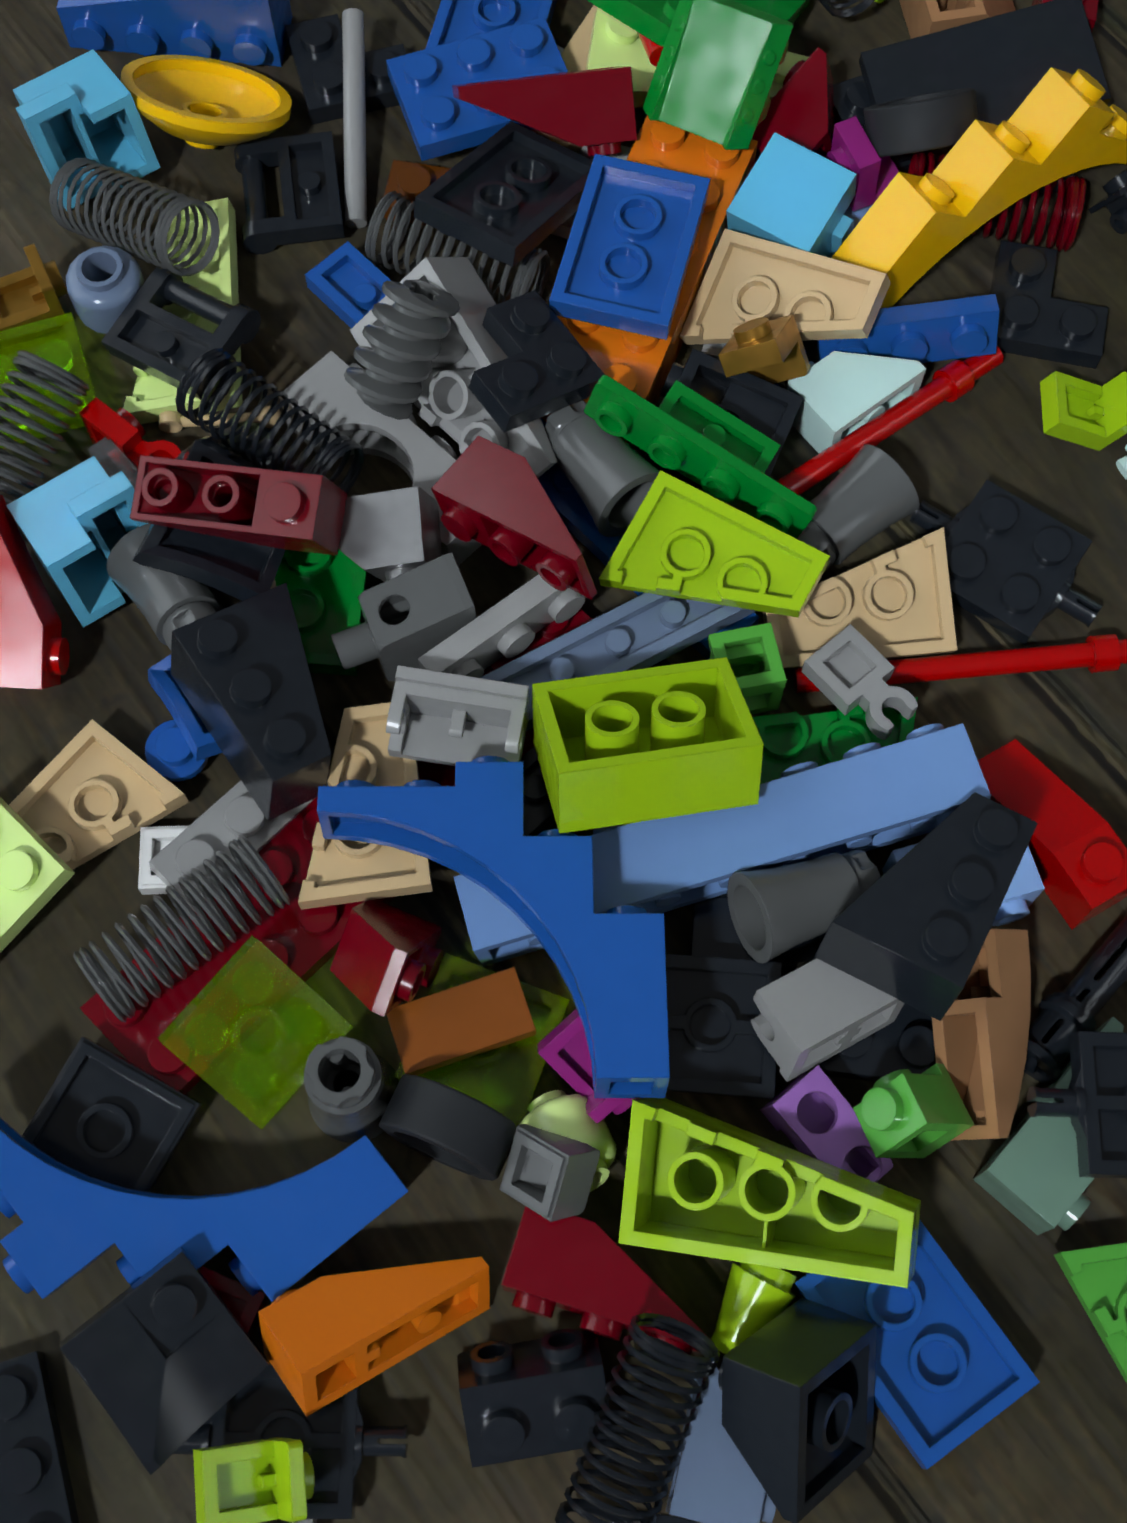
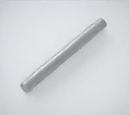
M348 8L342 12L344 214L347 227L363 228L367 226L364 12L357 8Z

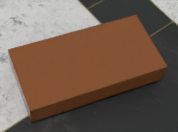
M515 967L399 1005L387 1014L404 1072L410 1075H420L536 1035V1028Z

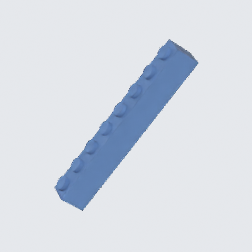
M961 723L945 729L943 724H929L912 731L906 736V740L885 747H881L880 743L876 742L863 744L846 752L842 760L818 766L817 762H804L794 765L783 771L780 775L781 778L760 784L759 801L756 805L594 829L593 835H590L592 836L594 913H606L611 908L625 905L642 907L648 913H664L727 894L728 881L734 872L780 867L807 861L833 852L844 854L856 849L866 852L931 832L974 792L988 799L991 797L964 724ZM463 875L453 877L472 949L483 967L544 949L535 935L520 919L488 891Z

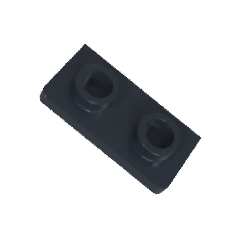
M559 1329L546 1334L542 1339L513 1344L505 1341H489L476 1346L472 1351L458 1354L459 1392L472 1468L582 1449L583 1443L590 1441L587 1433L590 1427L596 1425L593 1419L595 1412L603 1410L599 1404L601 1397L607 1395L597 1334L588 1331L580 1332L575 1329ZM604 1415L601 1417L603 1424L612 1425L611 1419L608 1416ZM600 1430L596 1431V1439L613 1441Z

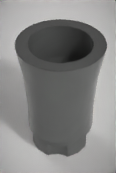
M581 400L551 413L547 417L544 428L557 459L556 465L567 477L585 504L599 533L605 537L619 536L626 532L660 471L645 460L622 437H616L603 431L594 419L584 413L587 402Z
M863 445L842 472L810 501L817 507V512L797 539L830 555L825 573L833 564H841L858 548L886 528L916 512L920 505L918 494L907 474L893 458L876 446Z
M145 524L124 535L114 545L107 559V572L110 578L137 606L159 641L171 650L173 630L218 612L221 609L207 585L132 561L151 525Z
M859 849L844 854L833 852L807 861L775 868L734 872L729 878L727 887L731 919L747 953L755 961L766 963L794 946L826 933L831 922L881 876L877 866L869 860L866 852Z
M339 1036V1038L316 1045L308 1056L304 1070V1085L308 1094L309 1110L316 1125L331 1138L347 1143H354L364 1135H367L369 1139H373L384 1132L379 1127V1123L399 1083V1078L393 1067L384 1058L375 1054L368 1045L357 1039ZM347 1075L359 1077L353 1087L345 1086L341 1092H337V1084L341 1078Z

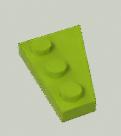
M660 470L600 575L599 581L601 586L799 618L829 564L830 555Z

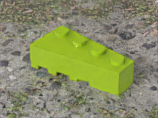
M666 1098L632 1099L619 1244L908 1288L915 1273L921 1200Z

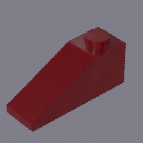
M615 66L452 85L454 98L580 147L587 146L588 156L621 153V142L637 140L631 66Z

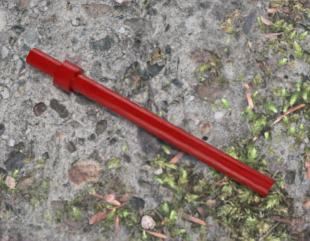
M997 346L996 354L969 357L964 361H951L933 374L930 383L783 476L777 482L798 495L802 494L847 465L863 445L876 446L944 401L954 402L974 388L977 379L1003 363L1002 351Z
M1116 634L1088 636L1086 643L888 660L895 669L891 678L886 683L888 685L1084 667H1088L1091 673L1118 671L1121 664H1127V639L1119 640ZM802 668L794 669L793 679L796 693L820 691L801 672Z

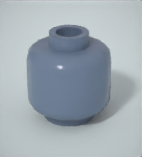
M107 245L93 247L79 254L69 265L66 274L67 292L77 315L85 326L102 334L108 333L145 282L140 265L130 253L119 247Z

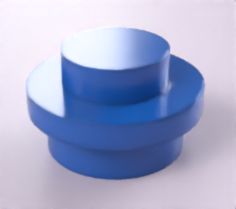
M174 720L164 722L156 727L146 741L145 757L148 765L168 781L180 782L195 777L203 770L209 759L208 757L199 761L195 760L180 728Z

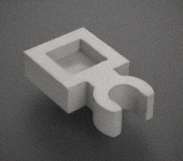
M851 624L804 661L801 672L844 715H847L859 705L866 712L865 720L869 730L880 739L885 740L888 738L894 727L890 719L884 716L882 709L887 707L895 708L904 718L909 720L914 716L918 707L916 699L909 691L898 686H889L886 683L891 678L895 667Z

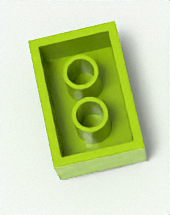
M727 657L532 684L533 744L559 834L758 804L764 744Z

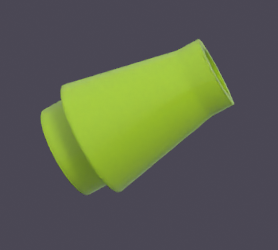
M732 1262L716 1328L711 1337L717 1349L727 1354L731 1349L766 1325L771 1319L782 1313L795 1298V1295L790 1290L797 1276L786 1269Z

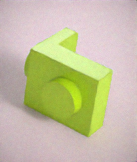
M1054 371L1040 381L1044 434L1097 451L1102 450L1127 434V372L1120 373L1103 386L1058 371Z
M275 1437L193 1449L197 1523H260L277 1519L296 1522L307 1519L306 1500L311 1499L313 1496L315 1477L312 1460L307 1452H303L301 1440Z

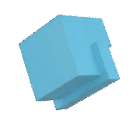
M94 49L13 89L20 105L15 109L50 184H52L59 169L66 162L75 158H89L99 164H105L108 167H113L116 170H121L124 173H129L139 178L161 168L131 93ZM84 167L75 170L66 183L63 192V206L66 211L67 194L72 180ZM95 169L84 173L77 181L72 193L71 208L75 207L76 195L82 181ZM99 174L93 176L85 185L80 198V204L85 202L89 187ZM102 180L93 189L90 199L97 195L99 188L102 186Z
M774 132L726 210L728 229L822 256L832 257L853 231L854 219L844 215L856 195L857 174Z
M95 456L6 505L46 572L83 628L126 603L122 596L124 591L110 578L107 572V559L114 545L124 535L137 527L149 524L130 519L135 489L125 474L120 471L109 477Z

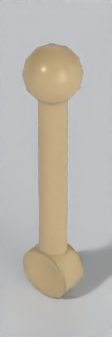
M271 406L264 407L253 422L260 424ZM280 410L271 417L265 426L266 428L272 429L281 415ZM164 411L159 414V429L166 433H177L182 430V427H200L175 411ZM252 412L243 413L239 422L246 421ZM229 413L225 423L229 421L236 413ZM205 414L203 419L208 420L210 414ZM220 419L215 421L213 425L220 426Z

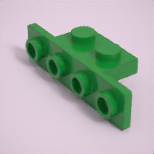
M602 375L596 383L585 406L584 413L594 419L597 425L606 433L616 437H623L647 452L650 458L659 466L669 470H676L700 485L705 493L725 503H729L738 510L796 539L813 519L817 512V507L764 474L781 446L774 440L677 380L659 407L607 375Z

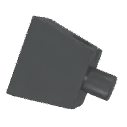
M452 552L363 591L358 596L365 622L332 634L331 638L344 670L379 658L387 680L395 682L398 665L420 669L419 657L476 618L475 606Z

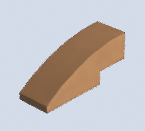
M990 929L963 990L941 1021L932 1017L936 1063L945 1065L974 1123L972 1127L951 1141L1008 1138L1020 1096L1030 1027L1031 966L1028 930Z

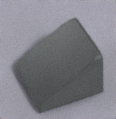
M526 1124L517 1125L500 1190L550 1222L579 1215L586 1207L600 1158V1151L586 1143Z

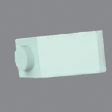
M833 351L816 364L809 361L810 369L807 374L788 380L786 384L788 391L804 397L792 425L819 454L919 390L926 368L918 360Z

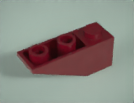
M478 435L431 488L443 512L441 516L443 525L461 541L470 542L473 539L489 547L499 559L508 565L517 566L521 563L538 572L541 578L553 588L560 591L570 588L592 600L597 594V590L583 555L526 458Z
M140 455L130 519L278 549L338 556L348 493L323 475Z
M525 1206L501 1283L504 1291L515 1294L512 1307L552 1319L555 1307L582 1315L579 1328L620 1341L623 1329L628 1330L632 1317L642 1313H654L674 1318L690 1325L707 1336L595 1222L577 1216L550 1222ZM639 1326L647 1335L664 1340L680 1348L688 1355L691 1354V1351L700 1353L697 1349L672 1334L653 1327Z

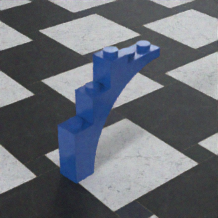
M481 756L473 759L471 762H456L455 786H442L430 780H414L406 783L404 786H374L362 780H347L340 782L336 786H318L317 814L324 839L367 842L394 847L426 857L458 872L484 888L510 909L535 935L559 970L572 995L582 1022L591 1059L594 1098H665L670 1079L664 913H648L642 907L631 905L617 906L609 909L606 913H594L592 836H577L574 832L559 834L558 829L543 831L538 836H524L523 762H509L507 759L499 756Z
M0 1117V1211L7 1218H11L17 1213L23 1221L20 1226L0 1240V1243L9 1254L2 1262L9 1276L23 1292L29 1294L35 1289L42 1299L58 1291L115 1245L123 1254L116 1261L117 1267L130 1286L180 1247L183 1248L196 1267L200 1268L229 1245L236 1254V1257L228 1262V1265L242 1286L252 1296L263 1290L270 1301L273 1302L408 1192V1188L367 1135H364L337 1155L307 1171L269 1185L233 1193L200 1196L168 1195L124 1188L90 1177L55 1160L28 1142Z

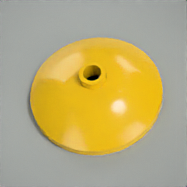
M154 55L131 61L121 71L120 81L131 93L139 114L168 134L183 139L186 143L196 148L214 149L218 146H232L255 140L275 132L290 118L292 100L288 92L281 85L263 74L226 61L190 55Z

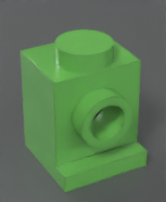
M771 622L709 634L708 643L711 650L709 659L727 657L751 715L778 710L787 679Z
M940 1063L934 1064L922 1074H914L909 1069H901L883 1076L864 1095L862 1102L853 1107L876 1158H925L974 1125L945 1065Z

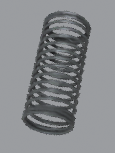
M75 158L66 162L56 173L51 184L49 197L51 212L61 227L92 239L95 242H100L103 245L119 247L138 259L152 263L155 266H160L163 269H168L174 274L192 276L201 272L211 262L217 250L220 235L218 217L213 208L202 200L186 196L175 190H169L148 180H142L139 177H134L129 173H124L105 164H99L89 158ZM84 167L73 178L70 188L68 190L66 207L69 216L68 219L65 215L63 206L64 188L69 177L75 172V170ZM92 169H95L91 171L82 181L77 192L75 204V213L78 221L77 223L74 219L71 208L72 193L77 181L82 177V175ZM99 174L90 185L85 197L84 218L86 224H84L80 214V198L85 185L93 176ZM102 180V186L99 188L93 202L92 220L90 221L88 215L89 199L93 189ZM116 190L117 195L111 207L110 218L106 221V213L111 205L112 194ZM103 192L102 204L97 213L98 202ZM125 193V201L120 210L119 220L114 224L115 215L120 205V199ZM133 198L134 203L128 217V222L123 227V220L128 210L129 201ZM158 199V203L155 205L154 200ZM142 201V209L137 219V224L132 230V222L136 216L137 206ZM166 202V203H167V206H166L165 209H164V208H163V203ZM150 205V216L147 220L145 229L141 233V225L145 217V212ZM190 206L194 214L195 223L193 237L187 249L179 257L170 260L181 249L188 235ZM197 207L203 218L202 240L196 252L187 261L174 265L190 252L197 238L199 227ZM159 209L158 222L150 236L151 224L156 211ZM184 209L186 219L184 234L179 244L168 254L167 250L172 246L179 232L181 210ZM177 216L175 231L170 241L166 244L171 223ZM208 216L212 231L209 247L205 255L195 265L184 268L194 261L205 244L208 231ZM154 239V245L151 246V241Z
M392 191L380 200L369 222L365 241L366 257L371 263L376 265L384 264L388 270L395 269L399 274L407 273V275L411 272V269L421 262L422 255L429 243L433 230L432 226L426 224L419 242L417 255L409 265L410 252L417 240L422 221L415 218L407 238L405 251L398 260V249L406 235L411 212L415 206V201L411 203L408 196ZM396 199V203L384 227L381 252L376 256V239L380 225L391 203ZM394 216H395L394 223H393V227H392L391 233H390L389 238H388L389 230H390V227H391L393 218H394ZM439 230L435 234L429 257H435L440 248L444 234ZM448 237L442 257L450 256L456 238ZM460 241L455 257H463L466 243ZM471 247L468 256L471 264H473L478 251ZM535 247L520 261L515 278L505 297L504 291L511 266L506 264L503 275L492 293L495 274L500 261L494 260L490 273L484 283L493 300L498 293V304L509 300L510 297L513 299L526 294L532 284L539 260V270L532 291L536 290L542 297L550 270V255L547 250L543 251L542 248L537 249ZM485 253L482 254L477 270L480 279L489 257ZM392 258L394 264L390 265L388 261ZM403 262L405 265V269H401L399 267V265H401Z
M25 350L16 351L18 356H14L12 361L14 366L21 372L14 370L6 372L9 380L14 384H0L2 391L9 396L0 395V406L4 409H0V430L54 455L58 454L56 448L27 433L5 418L25 425L59 442H64V437L28 418L8 404L39 416L65 430L71 429L70 425L34 406L13 391L44 403L72 418L77 417L76 413L40 394L18 378L49 390L78 406L83 405L82 400L52 384L81 397L88 396L86 391L90 390L89 385L70 372ZM0 432L1 446L48 467L53 466L50 460ZM0 448V461L41 479L47 478L44 472ZM0 463V476L32 490L39 487L36 483ZM0 479V491L16 498L26 494ZM4 497L7 504L13 502L10 499Z
M238 835V840L233 839V841L229 842L228 847L235 862L224 851H216L217 860L224 873L211 860L204 859L203 865L215 887L202 872L191 868L192 878L204 898L186 878L179 877L178 883L195 912L173 887L166 886L167 896L185 925L160 896L153 895L155 906L176 939L147 905H140L143 916L166 952L134 914L128 913V921L156 965L121 923L115 922L114 928L146 978L109 933L102 931L101 937L134 988L116 969L95 941H89L88 946L102 967L85 947H80L79 951H74L73 957L102 1000L121 1022H126L127 1018L135 1016L136 1009L129 995L142 1007L148 1006L149 1000L140 983L151 995L160 998L161 989L151 971L167 988L173 989L174 981L163 961L180 979L186 980L187 972L173 948L193 970H199V962L182 934L206 961H211L212 954L192 921L218 951L224 952L225 946L201 907L231 942H237L236 934L210 893L243 933L249 934V926L221 882L253 921L258 925H262V918L232 871L269 915L274 916L275 911L250 872L278 908L284 909L285 904L290 905V898L245 836Z

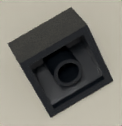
M800 1298L724 1355L718 1374V1384L722 1390V1426L783 1519L792 1523H799L872 1455L877 1324L805 1298Z

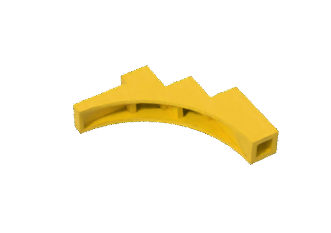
M1051 67L1008 121H1002L999 125L975 119L932 174L926 173L923 177L898 172L831 258L886 273L891 284L881 308L893 307L942 257L975 230L1015 202L1043 186L1080 170L1105 164H1127V113L1114 104L1108 107L1100 99L1106 90L1094 77L1084 70L1078 69L1074 74Z

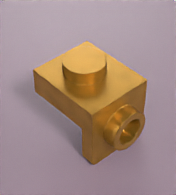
M34 243L23 247L31 266L0 278L1 344L67 320L58 297L68 294L67 288L55 261L52 260L43 264Z
M793 314L770 321L767 317L756 318L737 326L733 330L734 335L718 354L726 378L748 372L775 384L805 376L810 369Z

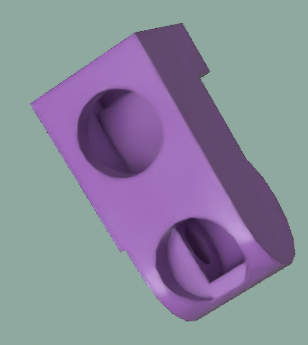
M819 1065L800 1074L777 1094L773 1100H770L760 1109L777 1131L781 1130L797 1150L803 1154L876 1183L893 1168L890 1158L875 1157L853 1108Z

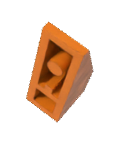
M480 1256L321 1276L299 1289H291L282 1293L271 1305L258 1311L264 1354L306 1417L489 1310V1265Z

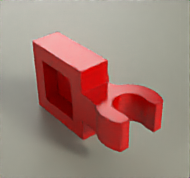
M97 397L79 412L93 444L133 476H136L138 473L140 455L176 459L181 453L178 446L170 441H144L142 437L146 432L131 413L121 407L114 411Z

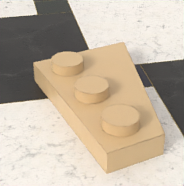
M724 229L679 337L686 345L728 343L734 335L733 330L747 321L761 317H767L770 321L793 314L802 341L868 338L891 282L887 274Z
M944 527L840 575L818 583L799 618L763 612L764 624L770 622L772 624L783 668H803L805 660L850 624L886 659L944 654L957 651Z

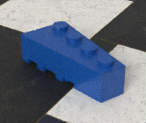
M58 0L56 7L69 46L72 48L137 53L144 56L190 55L226 62L244 63L251 66L282 67L287 44L285 25L291 24L292 20L289 0Z

